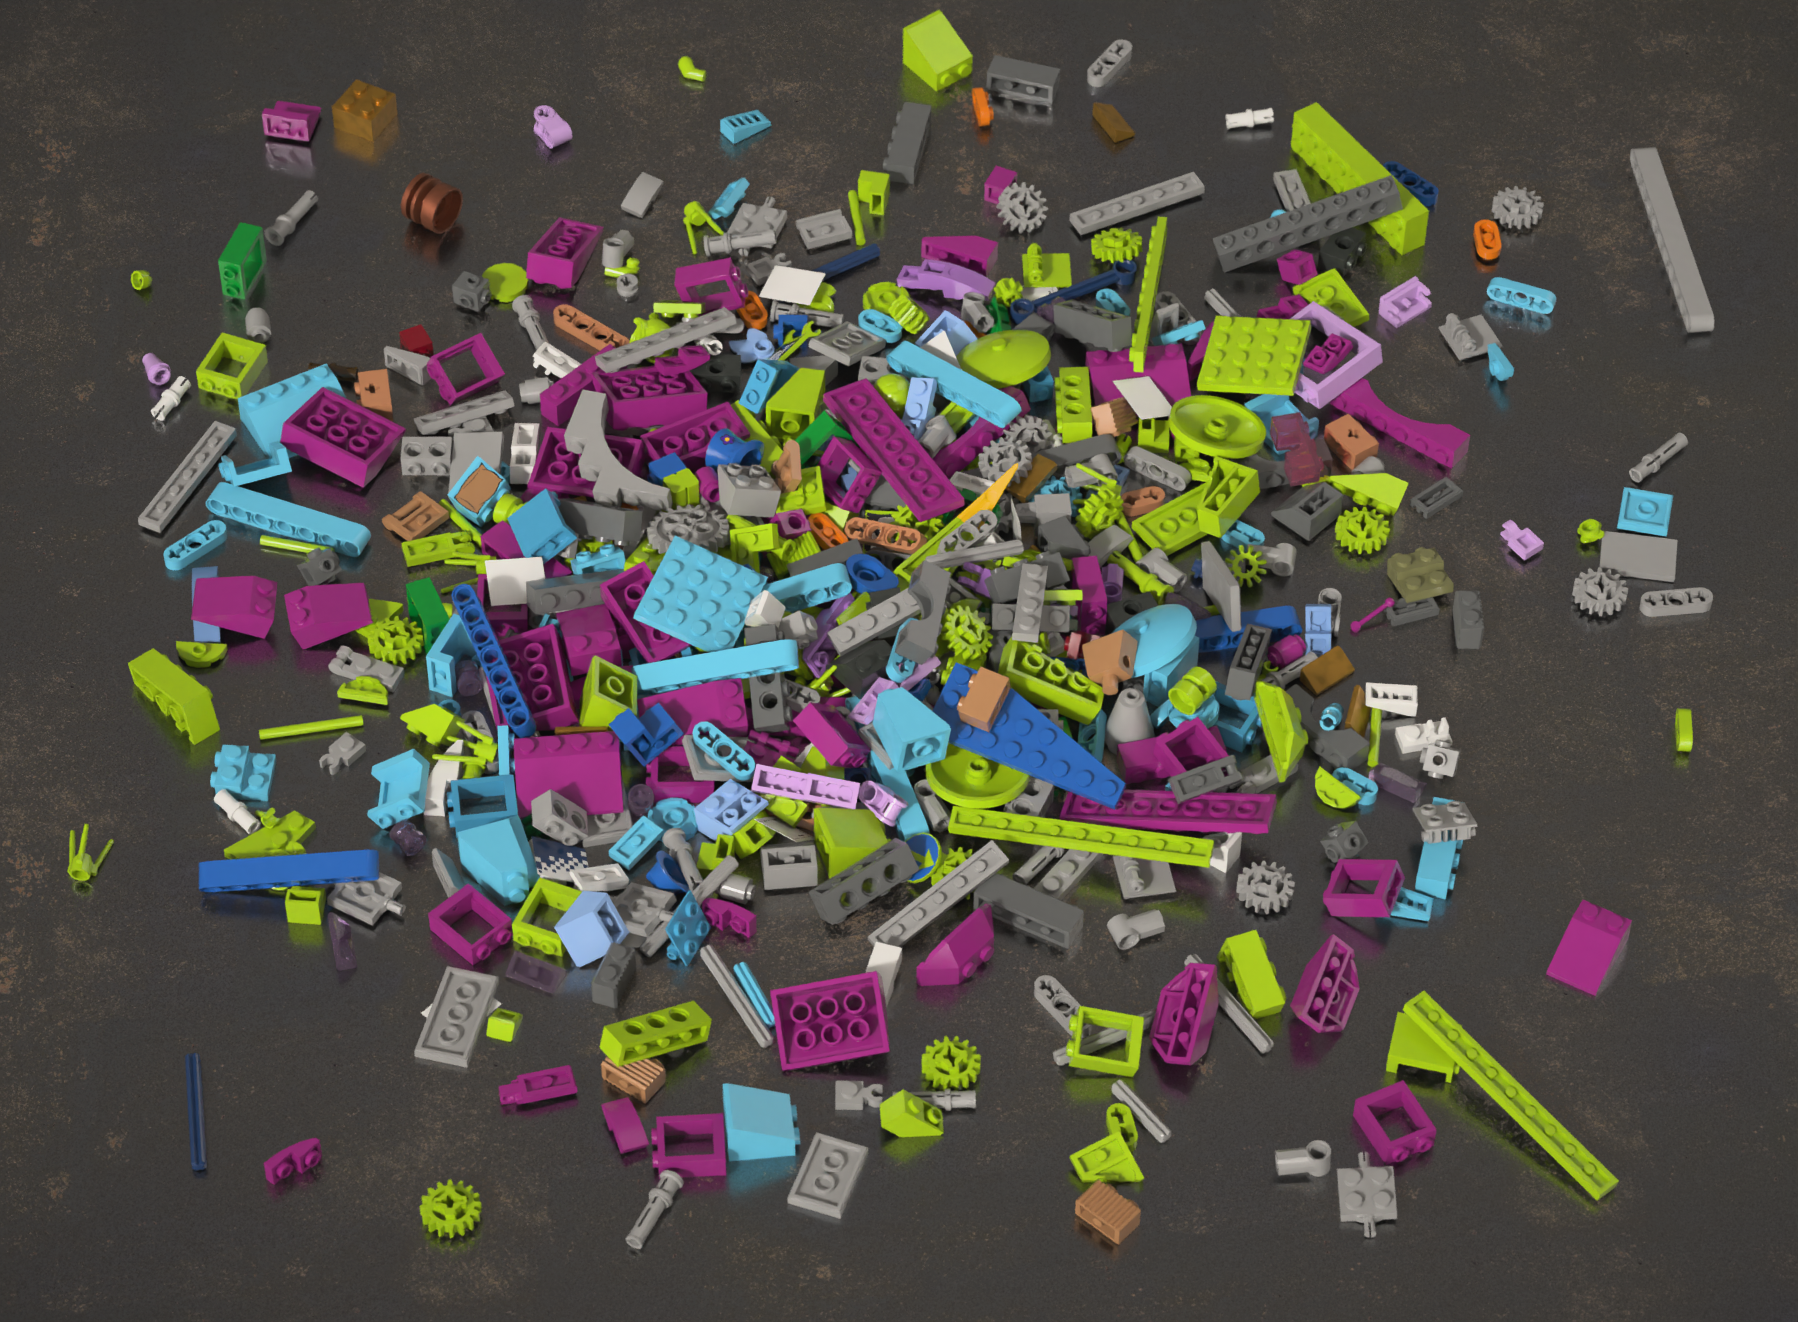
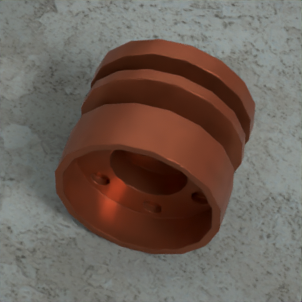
M421 173L413 178L407 186L402 197L401 213L404 217L413 220L415 223L422 224L425 228L441 234L451 228L457 220L462 208L463 196L460 189L441 182L440 179L434 178L430 174Z

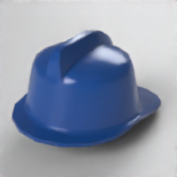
M855 554L849 557L846 562L851 585L856 592L861 594L868 592L870 595V592L897 588L899 584L898 577L875 557L867 554Z
M659 850L656 853L657 863L648 871L647 879L656 889L674 893V896L683 892L687 893L690 889L678 863L668 853Z

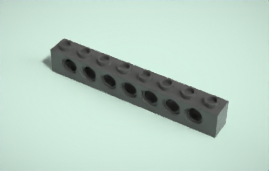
M1392 175L1212 239L1223 272H1227L1400 211L1403 207L1398 188Z

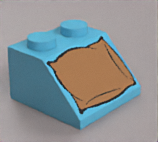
M477 456L448 493V497L460 514L482 527L485 522H489L492 519L497 502L504 494L510 493L509 490L511 488L499 473Z

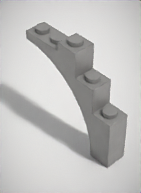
M582 390L564 438L567 451H572L576 454L582 453L578 462L581 478L596 481L593 488L595 503L621 507L622 503H627L631 506L638 505L649 507L653 510L668 511V508H671L673 504L670 489L649 483L635 476L623 467L611 453L604 438L605 422L609 411L606 394Z

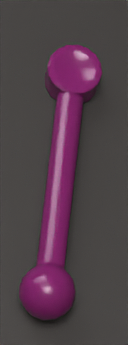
M1391 597L1387 598L1384 604L1359 622H1352L1351 630L1359 632L1361 626L1387 607H1393L1395 604L1394 599Z

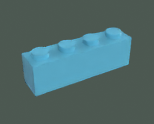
M1434 797L1432 804L1445 805L1454 800ZM1448 830L1447 842H1443L1442 834L1441 842L1428 844V842H1424L1415 892L1425 896L1446 899L1448 889L1453 890L1456 874H1452L1451 871L1458 868L1460 854L1455 852L1456 849L1462 848L1463 840H1456L1455 838V841H1451Z

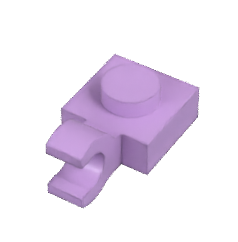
M1508 520L1502 525L1505 530L1501 532V536L1508 541V546L1523 560L1528 559L1543 549L1544 542L1529 528L1521 530L1512 520Z

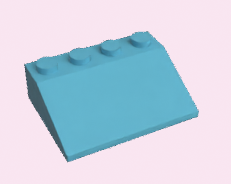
M327 364L238 398L240 418L268 459L272 458L269 443L280 442L283 423L318 390L324 387L346 398L337 378ZM287 449L289 458L298 455Z

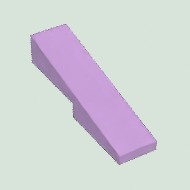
M934 656L933 658L929 657L922 665L915 663L912 674L901 683L894 682L890 678L887 680L879 677L848 717L852 721L868 725L873 721L879 693L887 689L900 687L909 691L933 671V668L939 666L941 662Z
M756 764L751 791L855 810L860 783Z

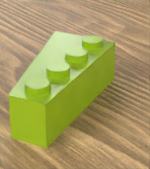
M1011 637L1003 648L998 674L1008 677L1011 688L1025 700L1050 710H1058L1059 714L1089 726L1101 710L1104 697L1102 687L1078 671L1071 672L1064 666V662L1057 658L1052 660L1041 652L1043 649L1036 644L1031 646L1025 641L1012 640Z
M153 648L128 663L134 683L152 702H157L161 711L166 716L172 715L176 721V726L181 732L185 730L189 732V740L194 745L220 730L211 701L213 695L210 689L198 683L193 675L189 676L185 673L180 665L173 664L165 654L162 655Z

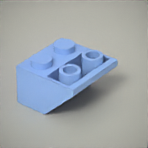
M945 310L915 342V345L921 347L945 330L955 356H957L965 346L978 338L965 322Z
M729 779L694 808L698 831L714 841L717 840L718 834L732 835L768 806V801Z
M584 890L554 927L578 967L605 956L612 942L621 944L629 933L607 893Z

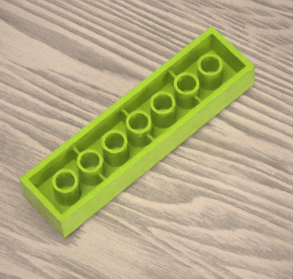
M1317 102L1294 112L1291 140L1293 151L1298 153L1323 180H1326L1336 193H1342L1392 175ZM1392 175L1400 194L1403 209L1368 221V223L1389 242L1392 248H1395L1401 255H1404L1425 245L1429 210Z

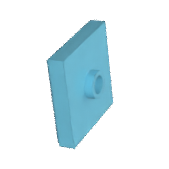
M1624 487L1617 528L1667 537L1673 495Z

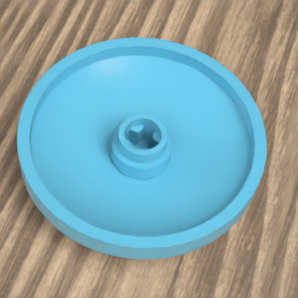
M1165 604L1136 614L1122 623L1112 633L1123 629L1138 641L1134 671L1131 677L1133 678L1153 672L1181 654L1195 636L1197 624L1187 607L1178 604Z

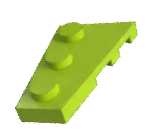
M1335 268L1293 287L1295 295L1300 294L1309 304L1314 301L1319 305L1327 306L1353 327L1369 321V313Z
M294 810L280 818V821L273 828L264 827L224 849L225 857L232 860L264 857V854L272 849L286 851V847L291 840L301 844L316 829L314 821Z

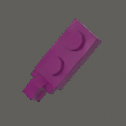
M571 1065L517 1075V1079L511 1081V1084L499 1086L501 1105L515 1102L516 1104H525L577 1093V1085Z

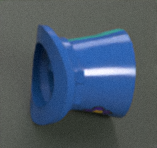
M721 429L713 436L708 445L705 457L706 467H712L718 472L719 464L761 465L764 444L759 440L745 442L730 429Z

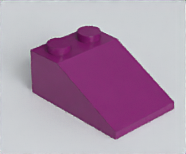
M256 576L197 578L195 581L191 620L265 639L274 621L278 582Z
M364 583L306 586L284 595L291 633L303 650L373 623L367 589Z
M605 604L556 613L571 676L588 673L591 660L595 655L616 666H622L621 648L616 629Z
M1582 900L1565 931L1546 975L1596 996L1628 941L1632 920Z

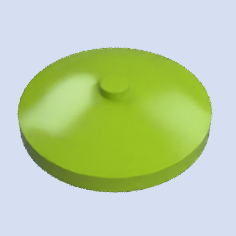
M1006 330L983 336L969 343L957 354L956 358L961 370L998 389L1022 383L1040 373L1049 363L1051 351L1047 339L1037 332Z
M1197 395L1183 398L1172 406L1168 419L1169 428L1179 441L1200 453L1214 457L1238 459L1252 456L1260 451L1266 437L1265 425L1254 412L1234 401L1215 396Z
M950 743L947 746L945 759L926 764V778L931 789L942 799L967 808H992L1006 804L1017 798L1025 790L1030 780V775Z

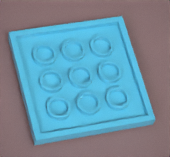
M675 535L633 619L708 653L733 649L745 626L744 621L750 603L762 592L768 577Z

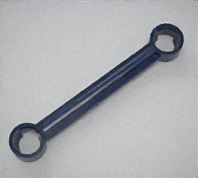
M1124 259L1122 263L1117 260L1110 271L1036 300L1016 299L1010 306V319L1013 323L1019 325L1031 314L1054 307L1053 304L1075 299L1115 282L1120 285L1132 284L1136 280V263L1128 259ZM1121 270H1126V271H1129L1130 273H1121L1120 271H1121ZM1025 310L1028 313L1021 314L1018 313V311Z

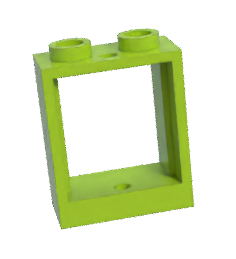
M222 332L196 370L198 388L229 398L238 399L245 396L268 363L266 345ZM223 357L247 363L237 378L214 372Z
M539 877L512 923L513 941L523 946L540 949L547 954L562 957L566 947L559 935L530 925L528 922L539 903L567 912L582 891Z
M1080 1006L1075 1015L1071 1014L1069 1021V1030L1073 1031L1072 1040H1068L1066 1046V1056H1070L1069 1066L1133 1077L1139 1068L1144 1017ZM1083 1023L1127 1031L1124 1062L1080 1054Z

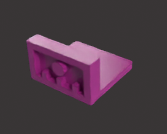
M277 101L274 109L264 108L263 110L264 135L309 141L321 114V107Z

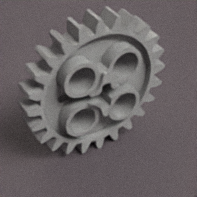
M688 504L686 508L678 505L677 510L668 508V513L660 511L659 517L653 516V521L649 522L647 533L649 544H652L653 550L658 549L659 554L667 552L675 535L709 551L718 552V547L723 548L724 542H728L729 525L728 520L724 519V514L718 515V510L710 512V507L701 509L700 505H697L695 508H691V505Z

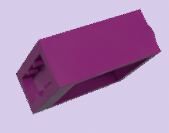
M731 258L676 268L674 285L682 302L705 303V312L698 314V316H703L724 307L728 310L745 307V297H748V288L745 283H742L739 268L734 266ZM726 280L730 289L728 292L700 297L695 285Z
M481 333L433 355L426 364L429 376L436 380L442 398L447 400L450 406L500 382L505 375ZM471 350L486 379L460 392H456L440 364Z
M836 436L832 438L817 464L821 468L824 492L840 509L859 513L882 474V471L851 440ZM849 458H851L861 469L846 493L836 481Z
M1097 556L1072 558L1070 589L1082 590V600H1076V605H1073L1078 606L1077 615H1075L1076 620H1078V630L1094 635L1105 634L1107 597Z
M478 574L477 596L484 607L485 594H489L487 574ZM527 603L521 604V612H486L496 636H505L509 629H514L515 633L519 634L529 631V607Z
M810 702L793 720L831 766L857 768L866 761V756L871 751L869 746L834 705Z
M1199 717L1191 721H1183L1176 730L1171 733H1163L1155 741L1153 754L1171 777L1187 771L1169 748L1193 733L1215 761L1229 756ZM1222 768L1224 777L1229 776L1226 768Z
M669 746L647 764V773H651V777H646V793H651L652 803H657L660 800L671 797L685 799L687 803H701L715 792V781L658 782L659 766H690L684 746Z
M1339 859L1335 870L1331 873L1329 885L1323 893V902L1331 916L1390 917L1405 876L1397 860ZM1349 880L1379 881L1374 894H1344Z
M469 883L428 913L430 930L473 966L480 960L486 959L493 950L500 945L506 944L513 936L512 919ZM471 910H474L494 927V929L473 945L450 927Z
M1404 1080L1355 1099L1353 1116L1385 1165L1395 1161L1400 1162L1409 1155L1419 1151L1425 1152L1434 1146L1437 1129ZM1403 1106L1419 1130L1390 1141L1375 1117Z
M723 1113L656 1117L657 1128H651L652 1145H658V1151H652L653 1168H659V1179L663 1170L673 1171L680 1177L726 1175ZM713 1133L714 1154L665 1156L664 1136Z

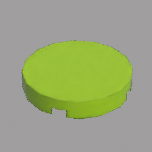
M496 264L482 274L483 278L489 280L490 299L492 300L495 298L499 299L500 302L514 301L517 297L526 293L525 290L529 286L526 271L515 264Z
M880 282L870 286L868 291L864 293L863 309L877 310L891 317L888 310L892 305L891 303L900 295H907L909 298L910 295L904 287L896 286V283Z

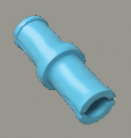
M1332 703L1324 709L1321 715L1322 719L1320 720V726L1324 730L1329 731L1339 725L1342 720V713H1344L1342 705Z

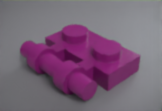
M752 729L747 739L756 742V744L747 740L743 749L754 759L755 768L756 764L773 767L781 756L794 764L795 759L786 755L796 758L799 752V748L790 745L791 742L779 741L769 737V733L764 731L759 733ZM764 746L769 747V748H771V749H774V750L778 751V753L775 752V751H772V750H770V749H767V748H765Z

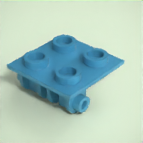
M688 890L665 928L672 941L667 947L668 958L672 960L681 958L685 966L689 965L711 929L691 890Z

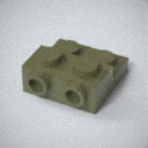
M1420 547L1413 553H1396L1388 559L1387 575L1406 603L1450 593L1454 590L1453 582L1444 571V561L1435 548L1426 549Z

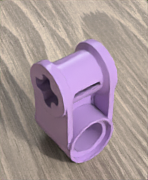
M539 106L534 110V117L536 119L534 132L549 148L552 149L572 139L570 126L562 120L553 108Z
M866 781L859 788L858 796L860 801L878 819L894 827L896 824L895 819L903 808H907L908 803L892 791L890 787L873 781Z

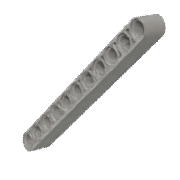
M1656 147L1631 149V167L1688 333L1713 331L1714 315Z

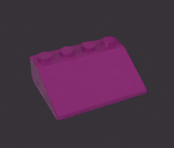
M1182 344L1148 346L1143 372H1134V362H1129L1130 348H1122V351L1118 352L1108 350L1086 352V367L1089 370L1090 395L1093 407L1124 397L1113 381L1147 376L1150 377L1171 407L1177 401L1191 396L1186 358Z
M655 366L620 369L613 373H606L605 371L591 372L596 392L606 394L609 407L606 421L615 430L624 431L632 427L649 428L651 425L660 424L666 426L707 410V392L690 371L663 376Z
M322 387L283 423L280 443L286 449L364 488L378 474L404 435L406 428Z
M547 427L528 482V488L544 490L546 488L551 492L594 497L593 488L596 481L581 478L578 462L582 453L576 454L572 451H567L564 438L566 429ZM605 435V441L615 458L623 467L635 476L640 477L646 459L642 440Z
M554 624L499 640L536 722V731L555 730V727H566L579 723L563 641ZM498 658L493 659L490 663H494ZM487 678L496 730L498 732V726L508 725L510 731L514 732L508 724ZM503 679L499 684L504 683L507 679ZM516 699L510 701L508 705L513 704ZM522 720L518 725H522L526 720Z
M614 731L514 739L517 807L520 820L532 813L531 801L550 789L587 811V815L624 813L621 749L619 737Z
M877 971L770 990L782 1071L890 1052L882 976Z

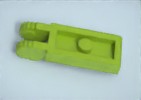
M466 531L449 532L401 543L407 567L453 558L452 552L454 551L470 554L475 552L474 544L470 543L472 541L471 534Z

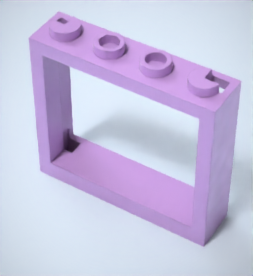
M1314 301L1290 318L1291 320H1310L1311 326L1325 335L1330 336L1333 333L1352 341L1353 348L1351 351L1357 355L1319 384L1299 373L1295 393L1301 396L1307 403L1310 402L1319 409L1383 362L1381 345Z

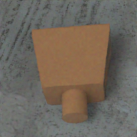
M1123 629L1082 645L1087 675L1089 679L1101 686L1103 693L1107 695L1116 694L1118 692V683L1128 680L1133 676L1138 641Z

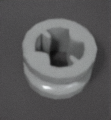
M632 274L620 275L617 278L618 294L624 297L634 296L638 292L637 277Z

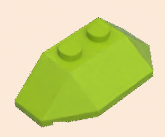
M1256 681L1253 691L1254 701L1279 783L1285 782L1303 756L1305 745H1308V735L1305 729L1302 730L1300 724L1301 712L1298 707L1295 708L1293 698L1281 687L1264 681Z

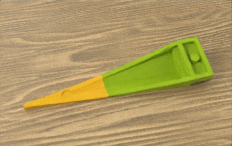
M1018 463L1014 464L961 514L894 570L893 573L898 577L899 581L897 587H900L901 592L909 588L911 574L927 556L937 555L938 546L943 538L980 510H993L1018 469ZM981 520V522H980L979 527H977L978 530H979L980 527H981L982 525H984V523H985V522H983L982 520ZM965 531L960 534L962 539L966 541L974 539L970 532ZM955 542L954 546L951 547L950 549L945 548V551H946V552H948V551H952V552H953L955 546L957 545L956 542ZM958 566L944 568V570L950 572V577L952 578Z

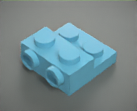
M606 544L599 548V552L593 554L590 551L577 553L576 559L570 560L573 575L624 569V552L618 546L615 547L614 544Z
M223 745L222 751L215 754V767H218L217 772L211 773V787H215L216 794L226 789L235 799L268 801L276 766V755L250 753L249 746Z

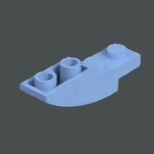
M911 377L903 420H900L917 441L927 431L926 423L935 417L936 408L933 406L937 381L934 378Z

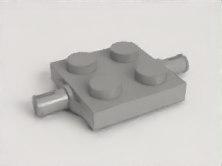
M767 197L763 206L743 203L728 233L738 235L775 229L777 238L788 218L787 210L772 208L776 203L773 197ZM773 244L761 245V247L772 248ZM752 247L740 248L739 254L741 256L745 255V257L748 256Z
M380 872L379 879L374 881L334 883L335 889L327 898L328 905L370 925H374L386 910L393 911L401 916L406 909V905L394 901V898L402 889L401 882Z
M631 882L620 895L616 897L609 896L629 933L648 938L661 921L669 922L674 915V912L669 911L676 902L674 893Z
M1363 1152L1358 1154L1359 1167L1337 1169L1341 1222L1357 1221L1364 1223V1236L1369 1238L1370 1228L1372 1238L1376 1236L1375 1222L1384 1219H1397L1393 1166H1370V1154L1365 1152L1364 1161Z

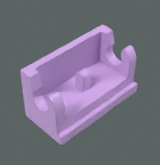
M1415 276L1380 297L1378 314L1395 328H1398L1431 308V301L1424 296L1430 295L1431 292Z

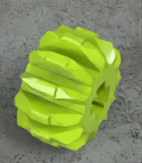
M900 295L891 303L892 305L888 309L891 317L911 334H917L923 330L930 320L927 312L907 295Z
M1240 545L1239 550L1241 554L1238 555L1236 551L1231 550L1230 553L1235 559L1226 558L1225 562L1233 564V567H1228L1230 572L1234 571L1233 576L1235 579L1240 577L1238 581L1240 587H1242L1244 579L1247 580L1248 587H1252V577L1258 583L1261 582V579L1256 575L1257 572L1266 574L1267 571L1259 568V565H1265L1267 561H1257L1262 555L1261 551L1252 556L1254 546L1250 545L1248 553H1245L1244 546ZM1244 559H1249V564L1253 566L1251 571L1247 570L1248 573H1242V568L1239 567L1241 561L1244 563Z

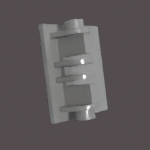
M1451 313L1446 317V325L1438 327L1459 360L1488 352V344L1496 343L1499 348H1503V345L1482 314L1460 320L1458 315Z
M1451 801L1445 805L1425 804L1421 807L1413 808V812L1424 829L1421 832L1423 842H1428V844L1441 842V834L1443 842H1447L1448 830L1451 841H1455V838L1456 840L1471 839V836L1476 835L1475 827H1478V824L1464 802Z
M1113 856L1124 899L1176 892L1168 862Z

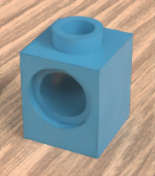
M1048 366L1034 377L1022 382L1029 402L1053 398L1054 381Z

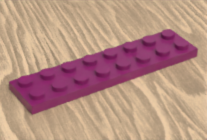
M867 378L823 394L824 403L842 423L848 433L852 435L868 458L882 471L884 478L920 522L964 506V497Z
M1124 790L1116 810L1068 791L1059 820L1125 829H1148L1151 831L1187 830L1261 834L1269 832L1277 800L1276 794L1210 792L1178 804L1173 791Z

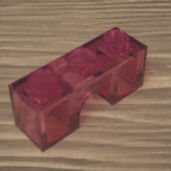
M1300 412L1272 417L1270 435L1276 451L1291 450L1285 452L1284 471L1290 486L1319 482L1320 471H1323L1324 465L1321 456H1317L1315 440L1309 436L1307 421H1303Z

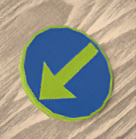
M919 833L905 841L919 868V871L912 874V878L907 881L910 883H919L932 876L941 860L942 848L939 841L931 834Z

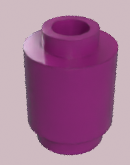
M712 467L700 468L694 474L699 481V492L704 499L710 502L719 501L718 474Z
M1288 635L1268 648V661H1271L1272 666H1278L1279 669H1283L1303 656V653L1306 651L1305 643L1298 635Z

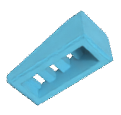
M759 110L729 116L720 120V132L733 144L771 126V122Z
M1401 887L1391 915L1429 921L1433 898ZM1418 904L1422 905V910L1417 909Z

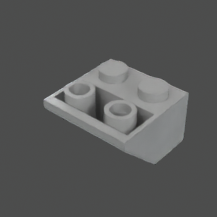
M736 463L718 465L720 504L728 515L774 517L781 490L764 467L760 465L741 466Z
M813 841L768 844L760 847L764 890L817 886V859Z

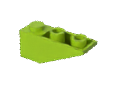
M1387 473L1330 476L1327 484L1343 495L1353 498V501L1357 504L1370 505L1376 508L1375 510L1380 514H1390L1393 516L1409 484Z

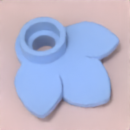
M754 328L748 329L746 340L729 341L731 351L736 355H741V363H752L758 359L767 360L775 353V348L771 341L767 339V335Z

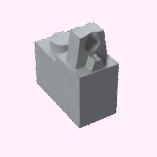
M1069 493L1034 495V502L1016 504L1019 522L1034 523V537H1038V526L1046 522L1066 516L1071 523L1072 511Z

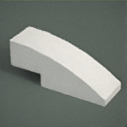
M515 423L511 444L510 484H528L538 456L539 423Z
M457 740L444 755L465 756L463 740ZM438 760L428 778L424 815L445 816L447 805L446 792L451 791V781L461 779L463 762Z
M876 942L866 973L877 971L882 976L887 1008L894 989V981L902 962V948Z

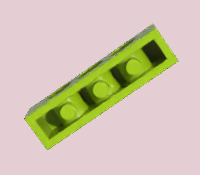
M1059 367V377L1054 378L1057 433H1062L1063 443H1073L1091 438L1092 414L1090 410L1091 398L1088 367Z
M690 1001L604 1026L600 1049L617 1067L707 1041L712 1019L695 1001Z

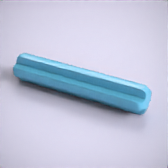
M747 963L735 964L733 973L749 1001L768 1028L775 1026L773 1009Z

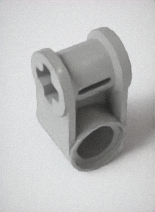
M1326 588L1320 592L1318 604H1331V634L1338 637L1342 597L1338 590Z

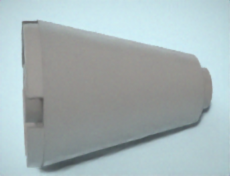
M1134 688L1125 689L1119 694L1106 723L1104 742L1108 745L1109 751L1117 755L1118 744L1155 737L1145 697L1141 691Z

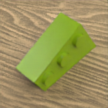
M1215 456L1212 472L1208 475L1207 486L1204 487L1197 507L1200 531L1219 538L1227 532L1260 493L1257 470Z
M1257 930L1226 938L1217 955L1220 963H1226L1230 973H1227V978L1229 982H1236L1239 990L1237 997L1243 1008L1254 1020L1280 1012L1286 1001L1285 991L1282 986H1278L1275 978V966L1267 958L1266 943L1262 937L1259 938Z

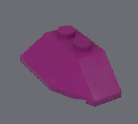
M986 903L976 909L929 954L925 961H922L917 966L916 983L918 985L959 984L966 977H971L983 961L986 962L992 957L994 953V930L990 904Z
M1334 934L1327 939L1306 965L1290 1004L1297 1017L1318 1033L1340 1032L1344 1030L1360 989L1357 969L1353 960L1355 958L1354 949Z
M1189 963L1184 971L1175 976L1161 990L1149 1039L1166 1063L1192 1065L1206 1053L1219 1004L1216 965Z

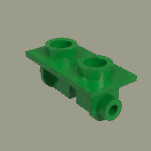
M994 296L990 304L986 305V309L994 319L993 327L987 330V335L1011 330V326L1008 325L1010 321L1007 307L1003 304H997V299Z

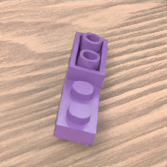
M925 259L921 266L904 265L897 277L898 287L943 290L944 298H954L957 300L963 299L965 293L976 292L982 294L985 297V301H989L994 292V287H996L995 282L975 271L955 264Z
M851 593L837 598L830 609H823L815 620L818 627L816 630L818 640L811 642L810 646L803 649V660L816 678L822 676L826 670V665L832 662L838 653L827 637V632L838 627L836 618L855 601Z

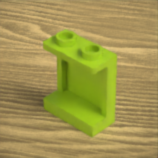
M1397 1013L1386 1071L1397 1073L1398 1065L1403 1064L1446 1073V1082L1451 1083L1453 1074L1459 1073L1460 1066L1406 1013Z

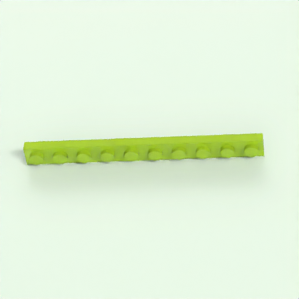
M1158 217L1157 225L1152 226L1149 252H1147L1144 279L1142 280V292H1140L1137 319H1135L1134 333L1132 335V347H1130L1129 362H1134V372L1144 371L1167 240V217Z
M953 806L948 825L949 833L1207 868H1210L1214 850V840Z
M1422 991L1405 1003L1403 1011L1597 1201L1616 1187L1619 1180L1425 991Z

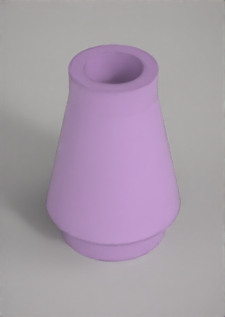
M148 353L143 357L142 362L145 365L150 382L162 385L170 379V367L157 358L155 354Z

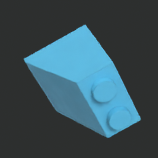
M903 687L887 689L878 694L873 726L897 773L945 759L951 728L944 720Z
M509 819L457 832L460 865L463 871L504 906L520 903L528 898L527 864Z
M729 1083L723 1084V1111L729 1162L795 1156V1144H800L799 1127H793V1122L797 1121L796 1105H791L790 1095Z

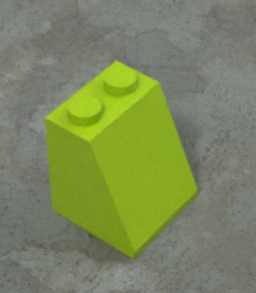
M940 10L903 28V63L936 92L972 73V54Z
M800 368L766 403V427L769 431V436L775 435L779 442H784L782 440L783 435L799 437L822 413L820 405L824 403V370Z
M595 655L591 660L580 697L579 727H607L608 731H613L608 724L618 714L623 713L629 708L635 716L637 715V676Z
M843 808L814 809V843L829 879L891 841L890 838L886 839L884 823L871 810Z

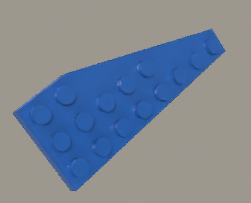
M957 662L955 663L932 711L950 726L951 732L948 743L1116 810L1126 788V783L1012 688L989 732L960 721L959 711L957 710L958 703L962 696L966 697L970 689L968 688L970 678L974 673L977 674L978 671Z

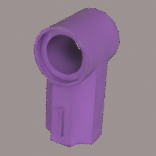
M1108 564V566L1102 568V580L1106 592L1107 605L1122 600L1124 569L1120 568L1118 564Z

